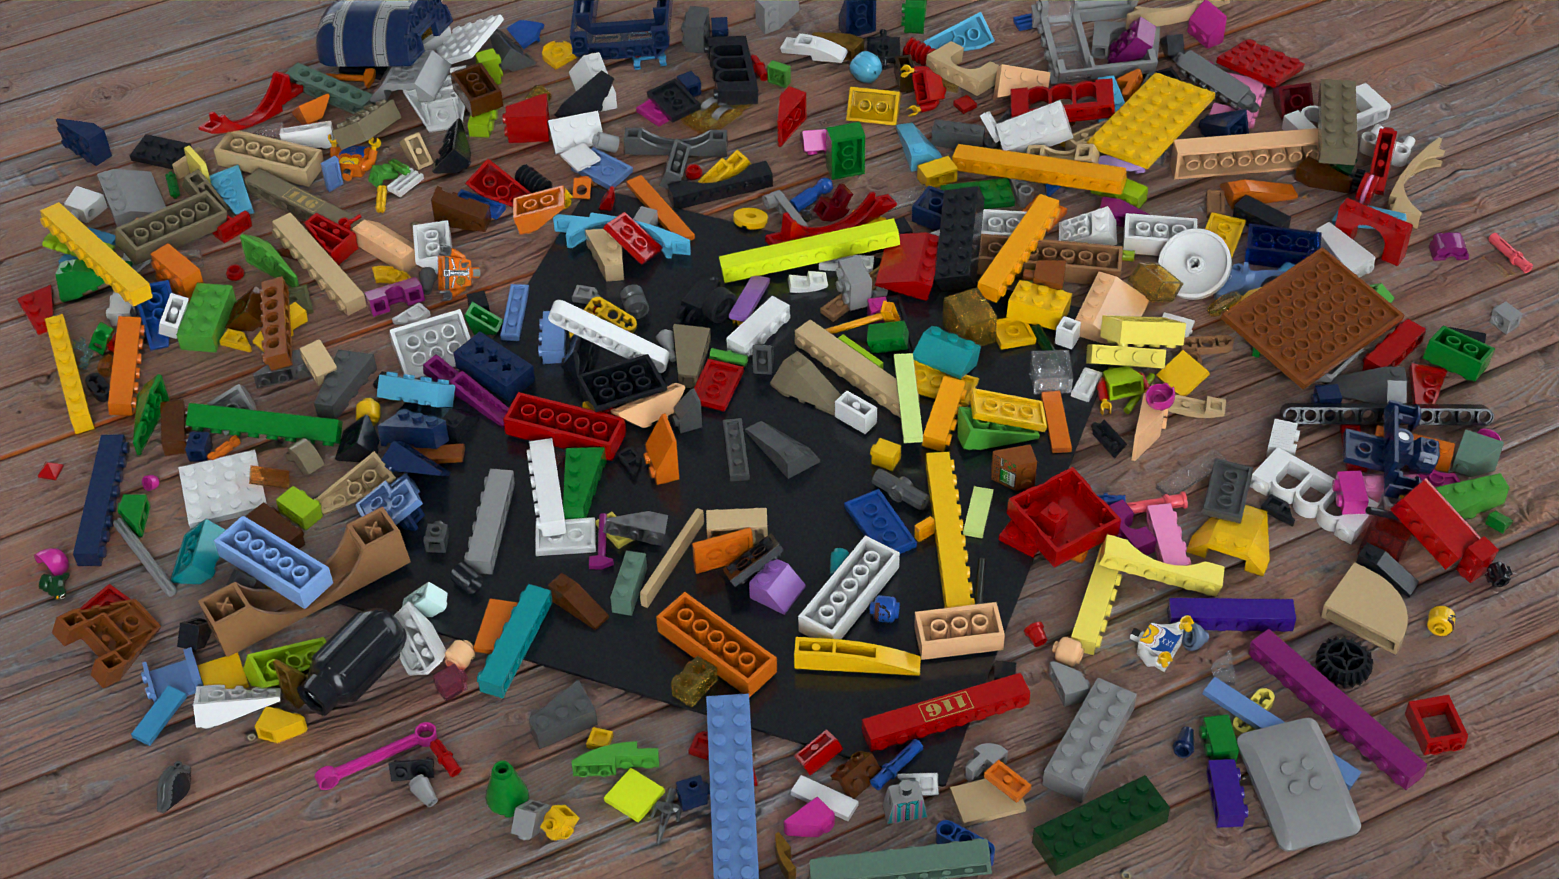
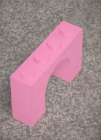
M1228 73L1250 87V90L1256 95L1255 102L1261 108L1263 101L1261 97H1264L1266 93L1264 83L1247 76ZM1214 103L1210 115L1236 110L1231 106ZM1247 110L1249 131L1250 128H1254L1256 120L1254 118L1258 117L1259 110L1255 113Z

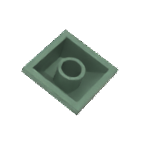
M1465 430L1451 471L1468 477L1495 471L1504 442Z

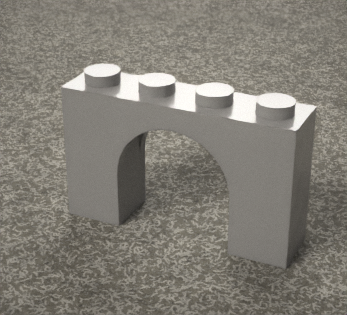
M1094 21L1091 56L1093 58L1107 59L1110 44L1113 41H1117L1123 31H1127L1125 29L1126 23ZM1160 26L1156 27L1155 38L1152 48L1155 50L1157 59L1159 51ZM1146 54L1141 58V60H1145Z

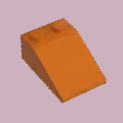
M564 185L513 198V219L520 235L538 230L565 208Z
M666 413L661 414L645 444L646 453H643L645 464L650 466L648 467L650 477L655 479L657 485L679 480L677 442Z

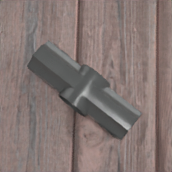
M878 469L872 478V484L887 491L889 496L896 502L905 501L919 510H924L930 500V495L914 487L913 483L906 477L901 476L897 478L883 469Z

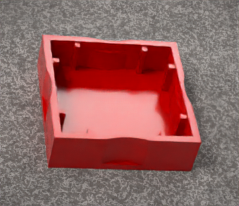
M1074 467L1051 477L1041 485L1031 487L1009 498L1007 515L1053 567L1103 543L1107 534L1112 536L1119 534L1121 518L1104 500L1094 493L1091 486ZM1034 501L1043 505H1049L1053 501L1068 511L1066 527L1055 538L1043 532L1028 516L1027 508Z

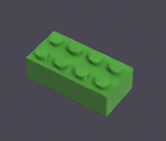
M196 284L176 334L181 350L217 352L220 345L219 340L225 332V326L236 302L232 285Z

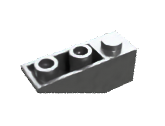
M300 349L292 351L293 365L271 371L267 364L253 373L256 388L312 376L301 358Z
M646 511L610 517L606 519L603 533L661 546L666 531L668 515Z

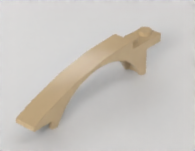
M1195 0L1187 5L1173 8L1136 6L1133 12L1127 14L1125 29L1128 30L1130 24L1140 16L1156 27L1189 21V18L1204 0ZM1208 0L1215 7L1230 3V0Z
M1440 137L1429 144L1411 161L1400 175L1389 197L1387 209L1405 213L1407 217L1406 222L1413 224V228L1416 229L1418 228L1422 212L1408 199L1404 190V184L1410 177L1420 171L1441 167L1443 161L1436 159L1445 154V150L1440 149L1442 142Z

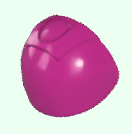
M48 548L34 554L36 562H44L54 576L62 575L69 568L67 556L59 549Z

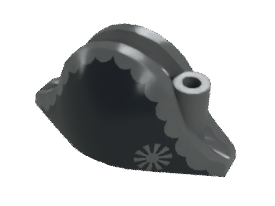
M176 761L174 766L167 767L161 774L156 789L157 812L164 814L187 795L191 785L190 766Z

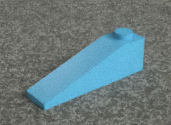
M981 12L923 41L926 46H931V49H938L952 41L964 47V51L981 49L995 42Z
M913 123L896 125L911 172L917 171V165L942 158L941 153Z

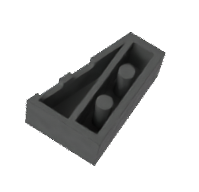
M579 680L529 719L531 735L539 749L598 725L596 710Z

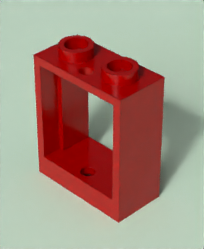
M1450 695L1408 702L1405 716L1423 755H1438L1442 752L1459 751L1465 748L1468 734ZM1445 714L1454 734L1431 738L1422 718Z

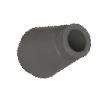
M424 267L419 272V281L425 295L431 294L437 276L435 270L431 267Z

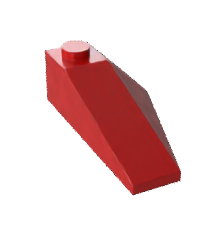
M487 159L465 183L478 195L513 207V198L531 194L530 191L490 159Z

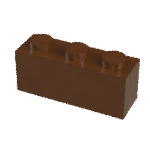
M183 399L160 402L161 444L165 457L185 454L189 437L188 431H191V427L186 426L188 406H185Z
M263 502L246 515V518L294 547L300 549L305 545L302 529L292 525L290 520L286 516L282 517L273 506L270 507Z

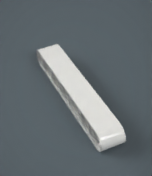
M563 300L553 302L548 316L551 323L626 359L649 354L659 373L666 370L670 358V353L666 349Z

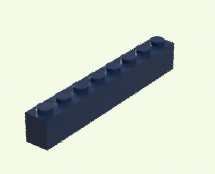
M124 434L101 435L73 551L77 566H102L103 558L106 557V544L110 541L109 530L110 527H113V512L117 510L116 499L120 496V482H123V468H126V455L130 452V444L126 442Z

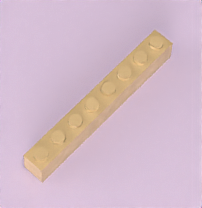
M291 212L272 221L274 237L281 240L283 247L289 249L294 259L297 258L301 267L308 271L313 280L317 281L321 290L327 292L329 299L336 302L340 311H344L349 316L367 307L364 293Z
M808 320L795 330V344L797 347L805 350L811 357L822 362L824 366L832 369L838 376L843 377L851 385L856 386L867 396L872 397L880 405H883L894 415L901 418L896 378L812 320Z

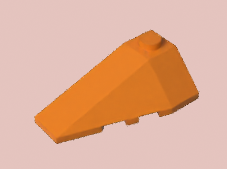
M1245 179L1220 184V188L1224 191V196L1231 209H1234V205L1245 195L1264 204L1298 198V194L1292 184Z

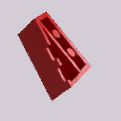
M315 213L304 222L305 229L337 265H340L359 249L356 234L353 231L318 213Z

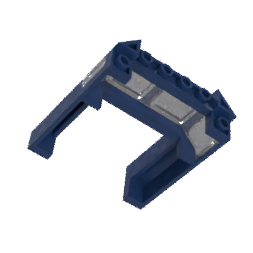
M574 0L570 41L572 54L580 59L583 55L600 52L602 60L638 56H655L656 60L669 47L673 0H657V7H653L654 19L596 23L599 0Z

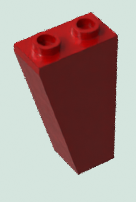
M1390 127L1379 129L1370 168L1371 175L1380 177L1375 194L1384 196L1397 142V131Z

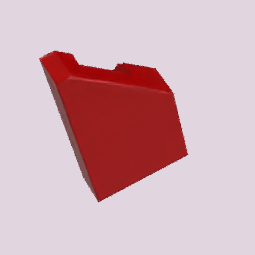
M702 731L695 735L688 750L689 755L709 760L708 731Z

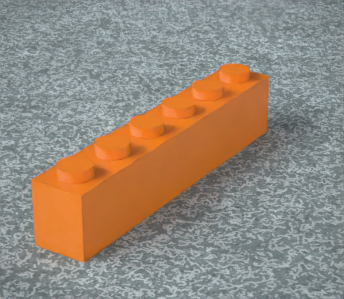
M118 316L108 398L109 415L132 416L133 408H136L137 397L134 396L135 393L138 394L139 383L136 382V379H140L138 364L142 363V353H139V351L143 350V339H141V336L145 335V325H142L141 317Z

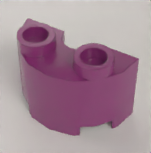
M1437 233L1433 236V240L1429 244L1433 261L1446 260L1451 256L1455 257L1456 260H1469V254L1461 233Z

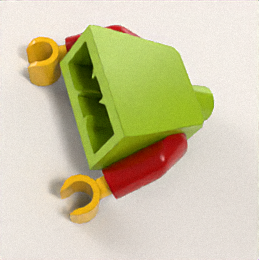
M1129 366L1110 367L1103 371V377L1100 378L1097 385L1099 400L1102 401L1100 406L1101 415L1104 414L1105 408L1111 414L1112 404L1107 400L1112 401L1146 393L1150 386L1145 375L1133 370Z

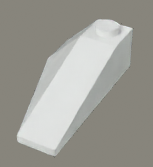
M225 685L197 686L193 704L196 728H212L279 702L281 688L255 687L251 690H246L243 686H236L235 689H225Z

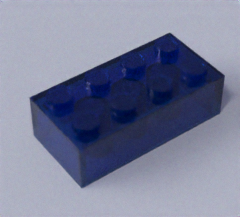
M1249 224L1244 262H1249L1251 265L1280 268L1286 262L1296 265L1321 248L1322 232Z

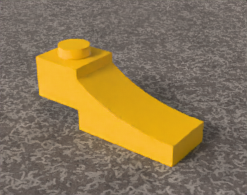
M736 150L726 160L721 158L698 183H713L732 178L744 171L751 163L739 150Z

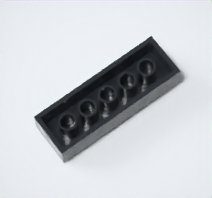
M979 186L944 190L935 281L941 291L976 287L985 201Z

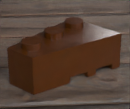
M436 187L431 198L435 222L448 220L450 228L486 232L491 221L490 205L471 198L467 200L459 197L458 193L453 192L451 194L443 191L442 187Z

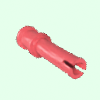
M1184 491L1175 495L1164 494L1161 498L1126 503L1134 514L1147 512V506L1171 503L1172 509L1181 507L1187 509L1188 507L1187 496Z

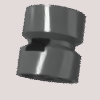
M628 285L621 291L620 298L626 313L635 319L642 318L648 313L649 305L640 286Z

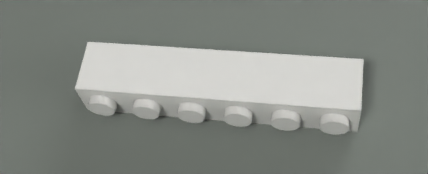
M549 438L529 441L530 449L527 450L528 461H532V463H528L530 474H534V476H530L532 488H536V490H532L534 502L538 501V503L534 504L535 514L540 515V517L536 518L537 528L542 529L543 537L566 534L553 440Z

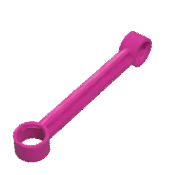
M430 722L420 723L415 728V733L338 767H322L315 773L314 778L321 790L332 789L339 783L341 778L418 744L423 747H429L430 742L437 739L436 727ZM430 731L433 733L430 737L427 738L419 736L422 732Z

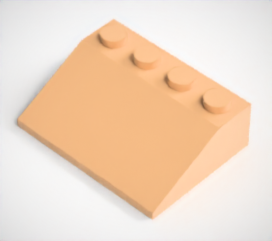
M1098 272L1075 319L1081 322L1079 337L1110 346H1117V344L1108 343L1107 339L1100 337L1103 315L1142 317L1149 303V298L1117 276Z

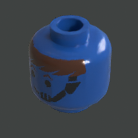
M878 595L875 598V602L870 603V614H873L876 622L893 623L895 619H898L900 602H897L895 597Z

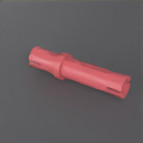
M1497 233L1490 235L1488 241L1509 258L1511 264L1518 266L1524 273L1531 271L1533 264L1526 260L1520 251H1516Z

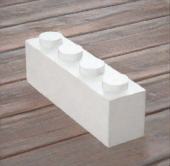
M771 296L727 337V351L732 350L733 353L748 355V357L753 355V345L764 344L772 334H775L784 323L788 322L790 319V305Z

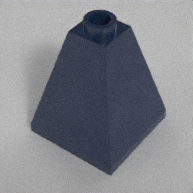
M1245 109L1208 115L1201 119L1198 125L1204 137L1249 134L1247 110Z

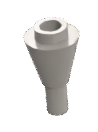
M667 329L661 330L657 334L656 340L670 353L669 359L671 362L676 361L674 333Z

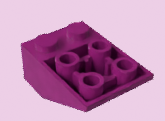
M1141 16L1136 21L1134 20L1130 24L1129 29L1123 31L1119 39L1111 43L1109 47L1110 54L1107 57L1108 64L1128 62L1142 58L1147 54L1148 49L1153 48L1156 26Z

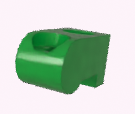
M100 322L92 335L88 348L104 355L115 329ZM95 343L99 344L102 348L97 347Z

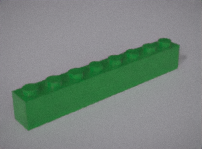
M189 403L186 426L192 427L191 431L196 432L210 429V433L222 434V431H227L232 436H240L241 433H245L250 438H259V435H263L268 440H278V437L285 438L286 442L296 443L297 439L305 438L312 445H315L316 441L322 442L323 446L334 447V444H340L343 421Z

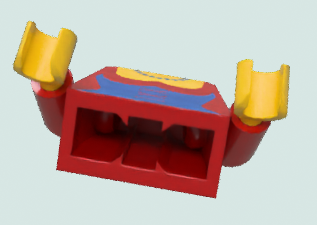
M904 65L900 69L906 71L901 74V77L904 78L913 73L912 78L916 102L919 107L915 105L908 107L906 110H913V114L908 115L909 117L915 116L918 112L923 113L934 110L940 104V100L945 98L946 87L943 86L941 76L934 73L929 67L914 66L911 68L909 65Z

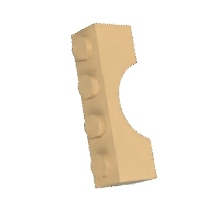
M1077 144L1075 149L1069 151L1054 150L1046 145H1028L1027 154L1098 164L1100 156L1094 144Z

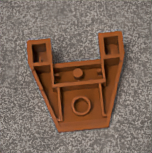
M136 599L113 602L110 603V606L100 607L95 605L91 609H72L56 617L52 634L64 647L82 638L99 657L95 659L91 676L104 689L121 680L161 629V625Z

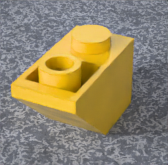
M268 706L265 707L255 724L258 738L274 743H280L305 733L308 729L305 718L301 714L290 713L278 707L272 708Z

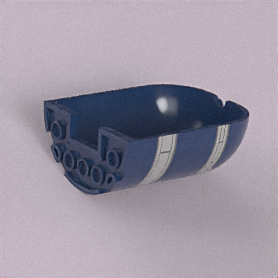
M336 0L325 10L318 24L316 34L318 59L321 64L332 67L411 66L425 52L421 35L431 26L433 36H440L453 22L447 5H443L441 0Z

